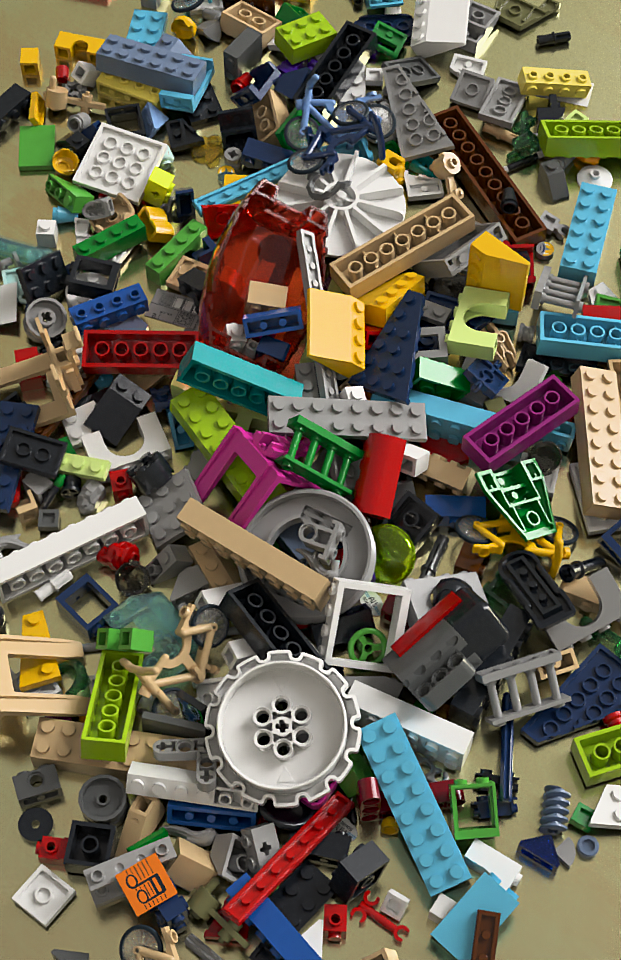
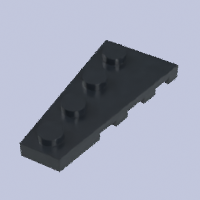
M524 342L515 372H522L527 360L533 359L549 367L546 375L554 374L555 376L571 377L579 366L597 368L598 361L537 355L536 345Z

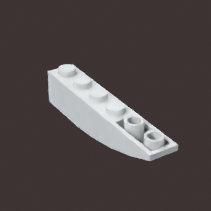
M132 761L127 773V794L258 812V804L241 796L242 787H236L232 790L220 777H217V786L213 791L202 792L197 788L196 771ZM205 776V782H208L209 776Z

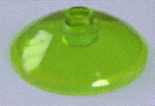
M379 524L370 528L376 545L375 581L387 585L402 582L411 574L416 560L415 548L410 537L401 528L392 524Z

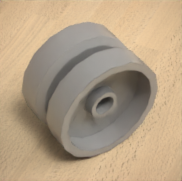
M49 297L38 298L28 306L23 320V327L27 336L34 342L44 344L35 318L39 317L43 329H47L50 340L53 341L52 339H58L66 327L67 312L56 299Z

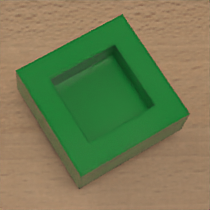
M579 802L568 823L589 833L592 827H588V823L595 810Z

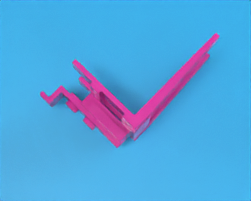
M235 425L229 430L194 482L202 502H204L239 455L256 475L255 480L228 518V520L243 529L248 526L279 483L299 488H321L292 471L282 470L276 466L273 460L288 453L292 441L290 437L286 435L283 437L264 431L251 433ZM305 437L303 441L300 440L295 455L296 460L300 456L306 457L310 446L308 438ZM318 444L316 453H317L318 450L322 447V446H320L319 444Z

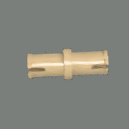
M485 123L482 129L483 132L495 136L497 140L502 139L513 146L519 135L492 123Z

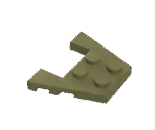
M496 0L493 9L501 12L499 21L521 31L559 10L561 3L555 0H545L537 7L525 0Z

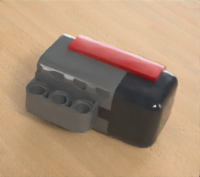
M462 587L455 593L453 591L448 593L390 646L392 650L381 660L428 712L435 711L474 676L475 669L508 640L510 632L505 623L487 602L472 589Z

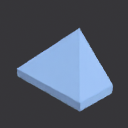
M147 102L141 111L146 137L152 139L169 118L151 102Z

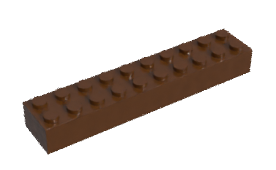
M458 105L433 114L455 146V149L445 152L454 153L460 161L461 168L456 174L488 221L490 223L500 222L507 236L506 241H509L510 245L534 244L535 247L540 242H545L547 227ZM507 187L514 189L518 202V208L512 214H506L500 208L503 191Z

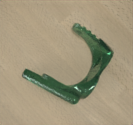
M71 659L58 664L61 675L70 668H73L76 672L74 683L65 692V695H77L80 690L84 691L90 685L91 680L87 675L86 668L79 660Z

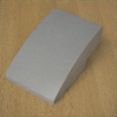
M470 0L466 45L459 48L476 54L493 30L501 12Z

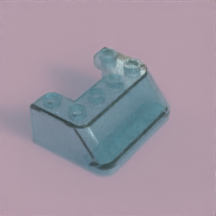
M162 592L130 596L103 617L110 628L113 629L124 628L133 621L139 629L154 631L153 647L155 651L144 659L143 667L155 666L163 654H168L169 659H173L181 651L182 639L175 634V629L181 617H179L176 608ZM192 638L189 655L195 661L198 644ZM180 664L171 669L163 668L156 679L175 676L184 670L185 667L183 664Z

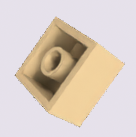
M250 280L246 291L243 314L285 308L288 287Z

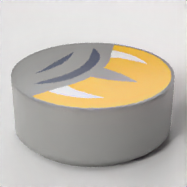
M540 242L536 246L535 254L541 260H549L553 257L554 246L549 242Z

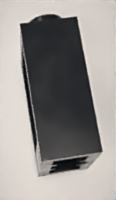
M139 103L104 109L106 124L112 125L111 123L137 119L139 130L130 132L146 137Z
M77 254L75 262L71 261L69 271L71 274L67 275L65 280V286H68V294L95 299L115 292L120 279L121 263ZM79 270L109 276L107 285L81 281L76 278Z

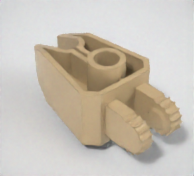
M490 322L487 325L488 332L496 333L498 336L494 359L489 362L494 363L496 360H499V363H502L499 370L506 373L508 368L513 370L517 364L516 351L508 333L504 330L499 331L494 323Z

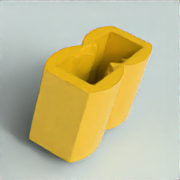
M150 206L142 207L138 217L146 226L147 239L150 242L168 243L174 236V229L170 222H168L164 209Z

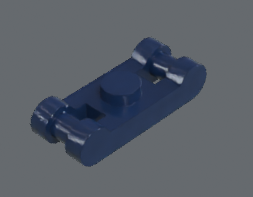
M164 385L163 388L158 389L155 387L150 388L156 413L162 412L164 409L170 410V400L173 398L169 385Z

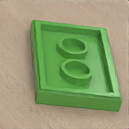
M55 125L20 126L19 171L54 169L52 156L55 153Z

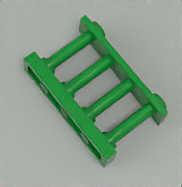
M300 414L290 418L287 427L293 430L294 435L288 453L275 458L274 462L281 465V468L284 470L292 471L324 490L331 491L342 497L350 495L352 490L344 486L350 464L362 459L364 451ZM302 435L310 441L304 463L295 459ZM318 444L326 448L327 451L320 472L311 468ZM334 454L342 457L343 460L337 481L327 477Z

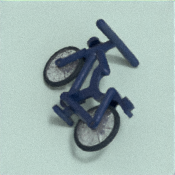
M358 100L347 101L338 105L332 113V119L334 123L342 127L328 129L321 125L318 127L316 134H313L312 128L306 126L304 131L308 147L294 152L287 161L288 169L292 173L299 175L310 174L318 169L322 176L326 173L331 174L334 170V164L339 161L335 148L344 142L354 145L368 133L376 136L379 159L385 160V140L380 120L374 111L369 112L368 105ZM349 133V134H346V135L341 136V137H339V138H335V137L333 136V135H338V134ZM326 142L328 146L326 151L322 152L320 148Z

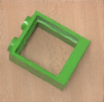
M478 777L476 782H467V779H455L453 784H448L452 835L454 839L462 840L500 836L495 782L489 781V777ZM487 788L490 825L459 828L456 790Z

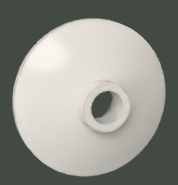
M585 166L577 174L579 187H581L582 182L608 188L612 185L613 178L611 173L602 166Z

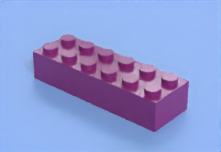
M553 374L466 433L462 438L461 449L482 471L492 469L494 472L576 415L581 400Z

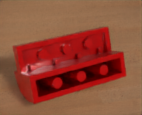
M369 433V437L364 443V457L359 465L360 475L355 484V498L351 502L364 516L379 520L390 519L407 440L387 434Z

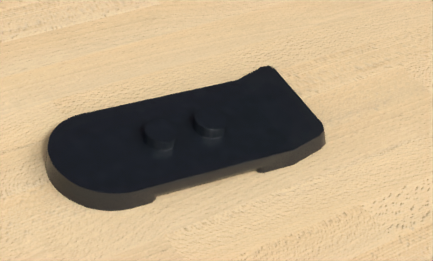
M526 550L513 551L500 560L498 571L501 580L533 621L538 631H545L575 615L576 609L563 589H560L534 553Z

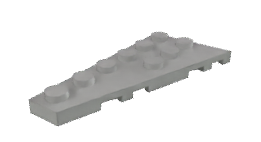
M399 64L382 68L391 111L396 118L395 130L401 157L405 159V162L455 149L454 144L439 125L425 101L420 97Z

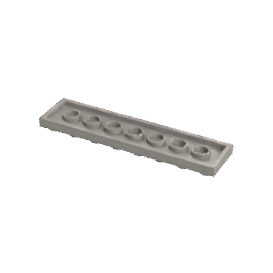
M271 395L267 397L268 433L293 437L294 432L287 427V423L290 418L300 414L342 439L367 440L369 433H381L405 439L407 442L427 441L425 403L410 402L409 405L393 401Z

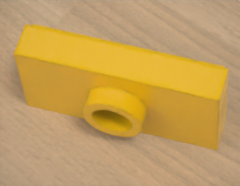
M37 91L31 93L28 117L34 126L44 125L46 107L45 100Z

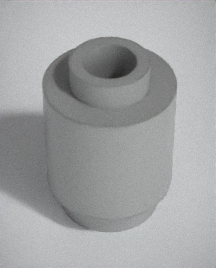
M85 112L74 114L67 121L68 128L73 132L83 131L91 125V118Z

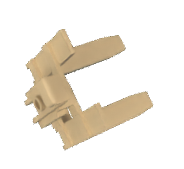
M36 317L35 321L47 352L0 368V388L40 375L47 376L55 401L40 406L41 411L35 427L39 428L77 415L70 391H81V385L84 384L78 367L81 363L76 353V349L84 345L77 326H73V331L61 334L63 346L54 348L47 329H43L39 317Z
M0 634V720L3 716H86L90 697L15 692L8 658L80 659L84 656L82 643L61 638Z

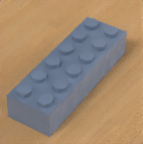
M110 34L96 52L97 71L162 90L195 96L206 77V61L118 35Z

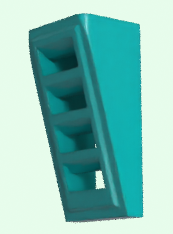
M430 156L411 161L410 170L430 178H437L429 169V166L434 161Z

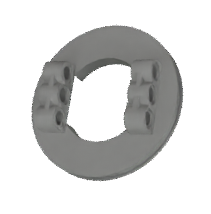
M314 488L285 492L265 503L245 528L248 532L273 546L278 536L284 530L297 523L304 524L310 522L333 530V519L340 521L345 528V536L341 542L343 544V560L339 568L338 578L371 582L376 565V545L370 526L364 515L353 503L336 493ZM238 566L243 584L257 578L247 567L244 570ZM263 578L261 580L295 624L308 625L326 621L325 607L321 612L316 609L311 611L303 605L304 602L300 599L295 601L288 597L286 591L282 588L277 590L268 584L269 581ZM344 588L340 615L354 606L365 591Z

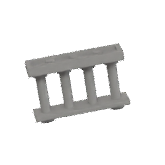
M544 266L534 291L531 308L538 310L540 304L544 303L573 309L572 318L576 319L577 313L582 312L584 302L581 301L583 294H587L589 290L588 276L584 275L583 281L580 283L555 277L554 274H551L552 267Z
M551 648L475 672L476 681L487 686L493 715L485 717V722L494 727L506 725L507 721L551 707L560 708L565 706L566 702L572 701L571 696L560 693L554 668L556 662L562 660L561 651ZM541 666L546 667L552 694L551 697L545 699L540 698L535 676L536 668ZM524 672L527 676L532 703L521 706L515 677H517L516 674ZM502 678L507 680L513 709L504 712L501 711L495 686L497 680Z
M167 836L83 870L96 908L125 897L115 875L155 852L164 869L170 860L177 858L170 837Z

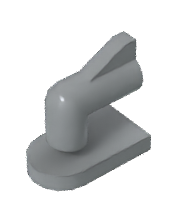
M16 251L11 252L15 267H22L23 264L20 262ZM10 257L0 261V277L2 276L1 270H6L8 266L13 265Z

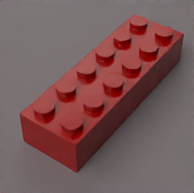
M84 330L81 367L85 374L175 375L177 369L179 370L183 357L195 341L202 343L200 331Z

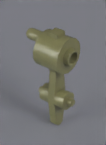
M213 877L205 887L201 885L198 890L194 888L189 894L191 896L190 899L187 901L191 908L189 912L197 920L202 918L206 922L213 917L223 927L217 933L220 936L218 941L221 944L224 941L229 943L234 938L246 949L250 944L238 933L243 925L238 926L231 920L227 922L217 912L222 903L212 892L220 884V878Z

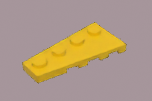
M43 610L23 615L22 636L51 638ZM21 658L19 683L21 692L62 680L57 659Z

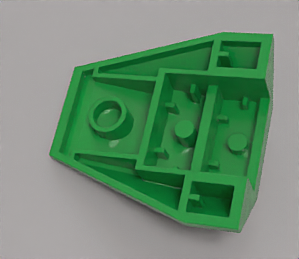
M535 458L520 461L512 469L493 473L492 469L474 474L483 493L525 542L557 532L544 475Z

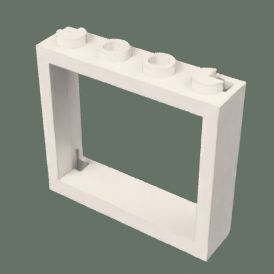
M333 577V583H331V588H329L330 600L325 606L326 622L321 628V636L323 638L322 644L318 647L320 656L328 665L393 673L384 662L382 664L332 657L344 588L396 595L385 656L392 650L390 646L404 634L412 591L402 586Z

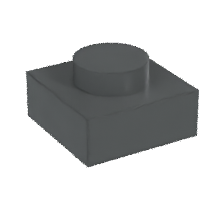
M39 509L38 530L59 531V509Z

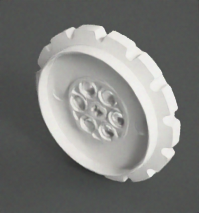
M290 650L269 651L265 660H260L255 655L236 666L238 670L236 676L225 675L214 690L218 701L208 704L204 721L205 728L212 730L211 735L205 737L206 749L212 762H220L216 772L232 790L236 787H242L241 796L244 799L262 806L265 805L267 800L271 799L275 808L298 807L299 800L303 797L307 798L309 803H312L331 792L329 783L331 781L341 783L351 770L353 762L348 757L352 753L357 754L361 744L362 730L354 725L356 721L361 719L359 706L354 694H345V691L349 688L347 681L335 668L327 671L323 670L324 661L304 652L298 658H293ZM279 702H286L288 707L284 711L276 709ZM301 711L308 714L307 718L303 721L296 719V715ZM261 714L269 715V719L265 723H259L258 717ZM281 724H285L288 728L285 729L284 733H281L280 729H278L281 728ZM301 733L309 735L305 743H299L297 737ZM262 736L270 737L267 745L259 744V739ZM281 746L290 747L287 755L278 754Z

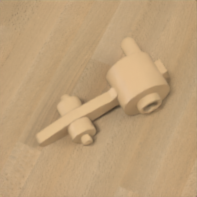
M54 75L50 77L49 86L43 93L45 106L53 111L66 109L67 103L81 106L80 112L87 114L91 113L92 108L100 110L106 108V104L92 101L93 95L89 91L82 94V99L69 97L67 88L56 86L57 78Z
M442 152L438 154L439 158L432 162L429 169L433 171L438 179L445 180L447 194L444 197L454 193L459 199H462L464 191L461 188H457L454 180V175L461 168L460 161L454 153Z

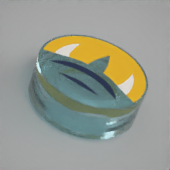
M229 165L221 166L217 171L219 181L224 183L225 174H235V169Z

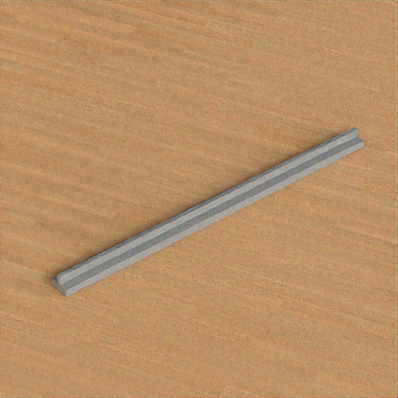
M299 229L296 231V241L307 309V289L323 290L315 235L312 232ZM314 361L320 398L339 399L335 371ZM352 491L350 495H347L344 498L352 502V500L354 499V491Z

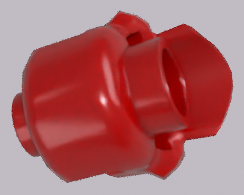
M127 541L115 542L108 547L104 546L97 553L96 559L99 563L109 566L111 570L124 572L126 569L133 568L139 562L140 551L133 543Z

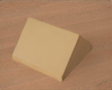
M177 837L173 846L177 858L170 860L166 865L165 870L176 886L188 892H191L194 888L198 890L201 885L205 887L218 874L210 858L211 852L181 837Z

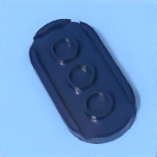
M409 14L363 15L354 22V24L372 31L379 20L408 35L406 42L411 41L414 19Z

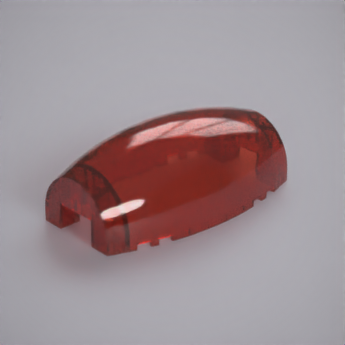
M263 178L238 205L217 241L202 287L198 340L200 343L281 374L290 363L291 357L296 354L300 342L307 334V309L297 250L296 231L303 229L315 235L323 287L326 264H324L325 255L328 254V247H326V238L329 236L328 213L313 205L302 212L276 199L280 187ZM250 280L287 286L288 293L285 308L301 305L304 329L276 333L274 336L275 339L291 345L284 362H280L266 354L257 359H251L231 349L229 344L232 337L223 333L226 324H243V315H246L243 314L245 296ZM247 338V341H248V339H252V340H254V341H256V342H259V341L255 340L254 338Z

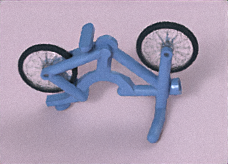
M314 74L307 82L303 99L295 100L296 110H302V116L292 118L284 129L285 141L295 151L308 147L304 131L306 126L312 128L313 134H316L319 124L309 117V113L321 125L328 129L335 128L313 107L324 106L326 111L332 115L336 104L333 99H313V86L319 80V75ZM376 91L368 92L366 97L356 98L355 100L368 103L381 100L382 96L381 94L377 95ZM382 104L369 105V112L374 111L380 120L384 139L390 137L396 127L394 113ZM354 105L353 107L357 112L364 115L366 111L364 107L360 105ZM338 111L336 118L339 121L347 122L348 115L350 114ZM349 133L338 134V135H333V136H334L335 138H339V137L344 136V135L349 134ZM372 133L365 135L372 140H377L376 136ZM347 142L346 150L353 149L354 145H350Z

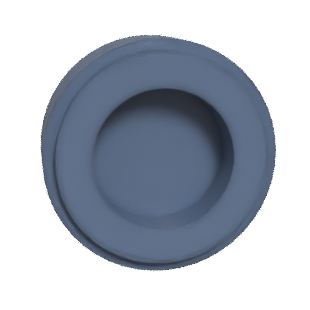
M590 835L582 836L576 845L577 853L584 859L594 858L599 851L597 839Z

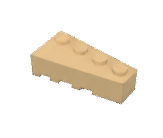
M432 453L429 456L428 470L416 476V478L425 482L428 479L433 481V485L442 490L447 487L456 496H470L477 481L474 475L476 472L472 468L467 466L465 468L453 460L447 462L446 458L436 453Z

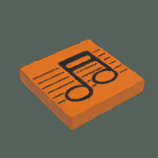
M156 852L115 875L137 917L178 894Z

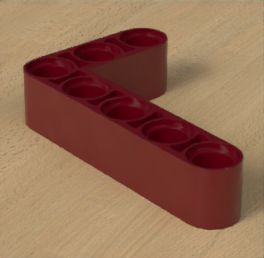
M366 777L360 779L357 782L356 791L360 820L366 822L384 819L388 816L394 817L383 791H379L377 778ZM455 779L428 783L440 809L450 808L448 784H453ZM456 790L457 806L463 805L466 802L463 790Z

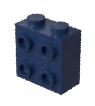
M170 878V880L172 881V883H173L175 889H177V888H176V885H175L174 882H173V880ZM178 894L149 910L150 913L155 912L156 922L160 929L169 926L170 930L173 929L179 934L189 924V906L182 895L178 897Z

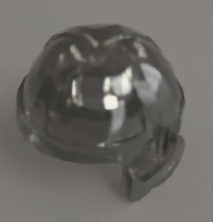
M540 440L530 447L527 460L535 458L542 474L547 476L552 474V471L561 464L562 451L554 442H542Z
M129 560V562L123 563L115 573V583L122 596L141 595L151 585L148 569L145 566L138 565V561Z

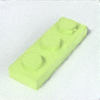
M65 453L58 473L105 482L112 464L108 460Z

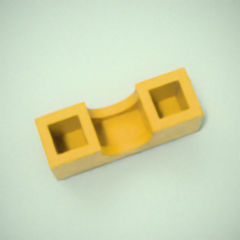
M60 31L54 44L55 57L72 61L76 54L86 53L88 63L96 66V52L105 40Z

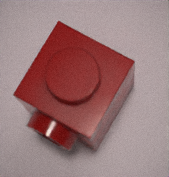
M128 468L109 472L115 502L134 497L132 483L126 472Z
M325 904L323 938H328L330 941H340L341 938H346L347 905Z

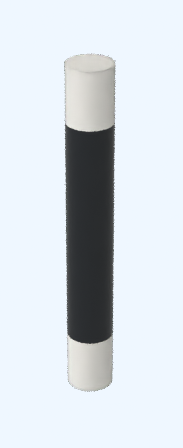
M542 150L503 168L508 173L544 157Z

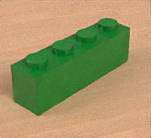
M135 214L72 246L74 260L77 254L109 260L146 241V226Z

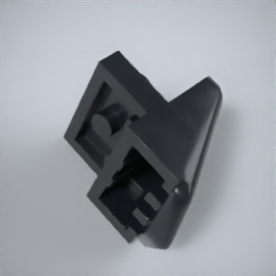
M252 106L217 112L224 150L236 147L243 152L248 137L258 140Z

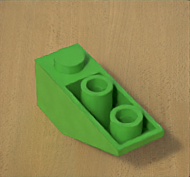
M49 174L45 184V191L71 213H82L84 205L94 200V196L86 189L58 176Z

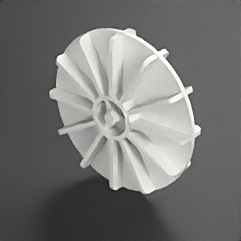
M355 150L354 155L337 153L339 161L334 164L333 172L331 174L326 173L324 176L320 175L314 185L316 194L331 191L338 181H352L350 187L340 189L327 200L319 201L309 197L306 189L309 182L307 180L308 174L299 175L288 170L277 184L274 197V211L277 223L292 240L291 244L294 247H297L296 231L303 229L314 233L317 254L321 255L320 260L323 261L326 256L333 258L342 257L403 222L405 218L406 203L403 186L399 185L395 178L387 171L388 166L383 163L379 166L373 161L359 157V151ZM297 159L294 161L293 168L306 170L303 165L305 160Z

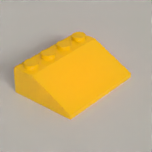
M485 231L470 245L466 286L510 293L509 309L521 312L523 310L531 263L492 234Z
M415 272L398 274L357 298L364 303L365 323L384 328L408 290L422 293L425 296V276L418 275Z
M314 288L307 289V357L347 378L364 371V303L350 295Z

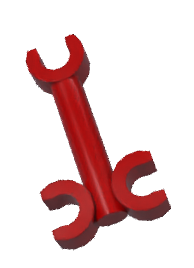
M367 890L364 893L363 901L358 907L351 910L350 918L352 919L355 914H361L362 918L359 921V925L362 926L365 924L368 915L391 932L397 944H402L403 939L398 936V933L404 932L408 935L410 932L409 928L405 925H395L376 911L374 908L379 905L380 898L377 897L374 902L368 901L367 898L370 896L371 891Z

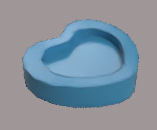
M102 374L94 385L100 390L107 388L113 383V376L111 374Z

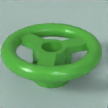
M375 628L358 630L353 634L348 643L350 660L365 661L367 656L373 653V651L381 650L380 655L371 661L381 663V659L385 656L387 639L381 631ZM373 634L380 639L381 643L375 644L369 637L364 635ZM355 642L357 650L361 653L359 658L354 654ZM369 644V648L364 650V647Z

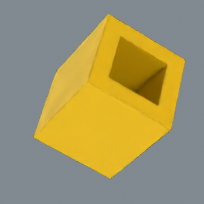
M21 48L20 66L22 75L40 74V54L38 48Z

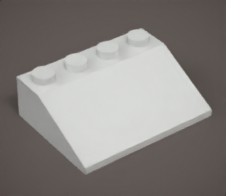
M416 0L410 46L417 56L427 58L466 45L470 0Z

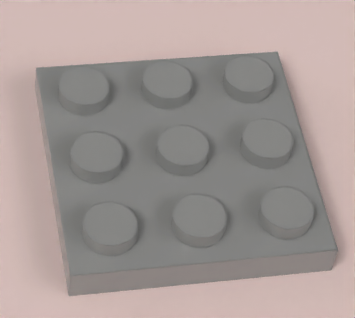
M185 468L173 475L160 489L153 488L150 490L152 494L142 495L138 498L147 514L149 531L156 548L159 550L185 535V530L180 527L181 523L176 517L191 497L203 504L192 477Z

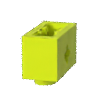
M155 166L144 189L145 195L142 200L158 208L163 203L167 204L175 186L172 183L175 176Z

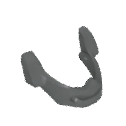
M313 172L307 176L309 182L306 189L310 198L324 201L334 196L340 189L350 187L352 181H338L331 191L316 194L314 185L320 177V173Z

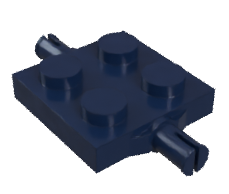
M476 358L463 372L467 380L474 384L471 390H474V393L481 390L491 400L509 381L499 370L502 366L499 360L491 363L488 360Z

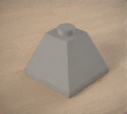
M235 833L215 835L210 858L218 875L231 883H234L245 873L252 878L255 874H251L247 867V855L241 843V837Z

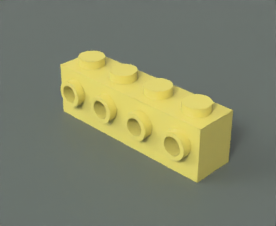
M522 67L517 78L522 95L549 96V94H556L557 97L586 98L592 87L588 71Z
M104 72L96 80L97 93L128 105L139 103L142 110L147 102H151L160 111L163 109L159 99V92L162 89Z

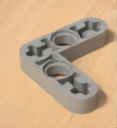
M205 738L162 739L153 744V755L158 761L197 760V788L202 792H211L216 788L217 762L210 760L205 749ZM184 747L190 748L187 752L180 751ZM206 762L212 763V765L209 767L201 766L203 763ZM205 776H209L208 782H205Z

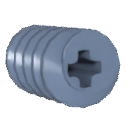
M547 785L544 787L545 793L543 794L544 801L542 802L543 809L541 810L542 818H540L541 826L539 831L546 835H558L561 832L567 831V826L563 824L568 823V818L563 815H568L569 810L563 807L570 806V802L565 799L571 798V794L559 786Z

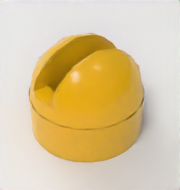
M388 816L382 820L381 832L385 835H395L399 832V826L393 816Z

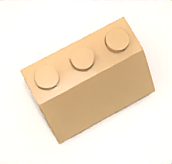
M242 0L222 11L220 19L221 31L234 38H237L247 27L262 33V50L268 47L267 44L275 37V28L282 25V21Z
M269 89L261 101L251 106L253 107L258 140L279 147L281 145L275 132L289 116L285 97Z
M201 541L188 546L193 565L198 564L209 583V589L242 582L238 566L234 563L235 560L230 557L225 559L217 553V549L214 547L209 549Z

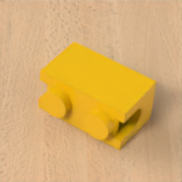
M387 149L385 151V160L378 158L377 165L386 164L388 166L387 171L395 178L399 185L403 186L405 181V159Z

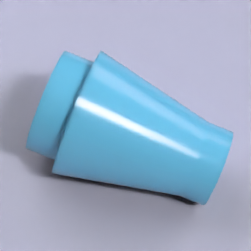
M61 206L53 207L52 220H56L57 224L74 222V218H78V213H71L68 209Z

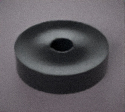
M34 807L26 810L20 816L18 830L26 842L37 844L38 841L42 842L43 836L51 837L54 831V821L46 809ZM35 823L40 824L38 828L32 827Z

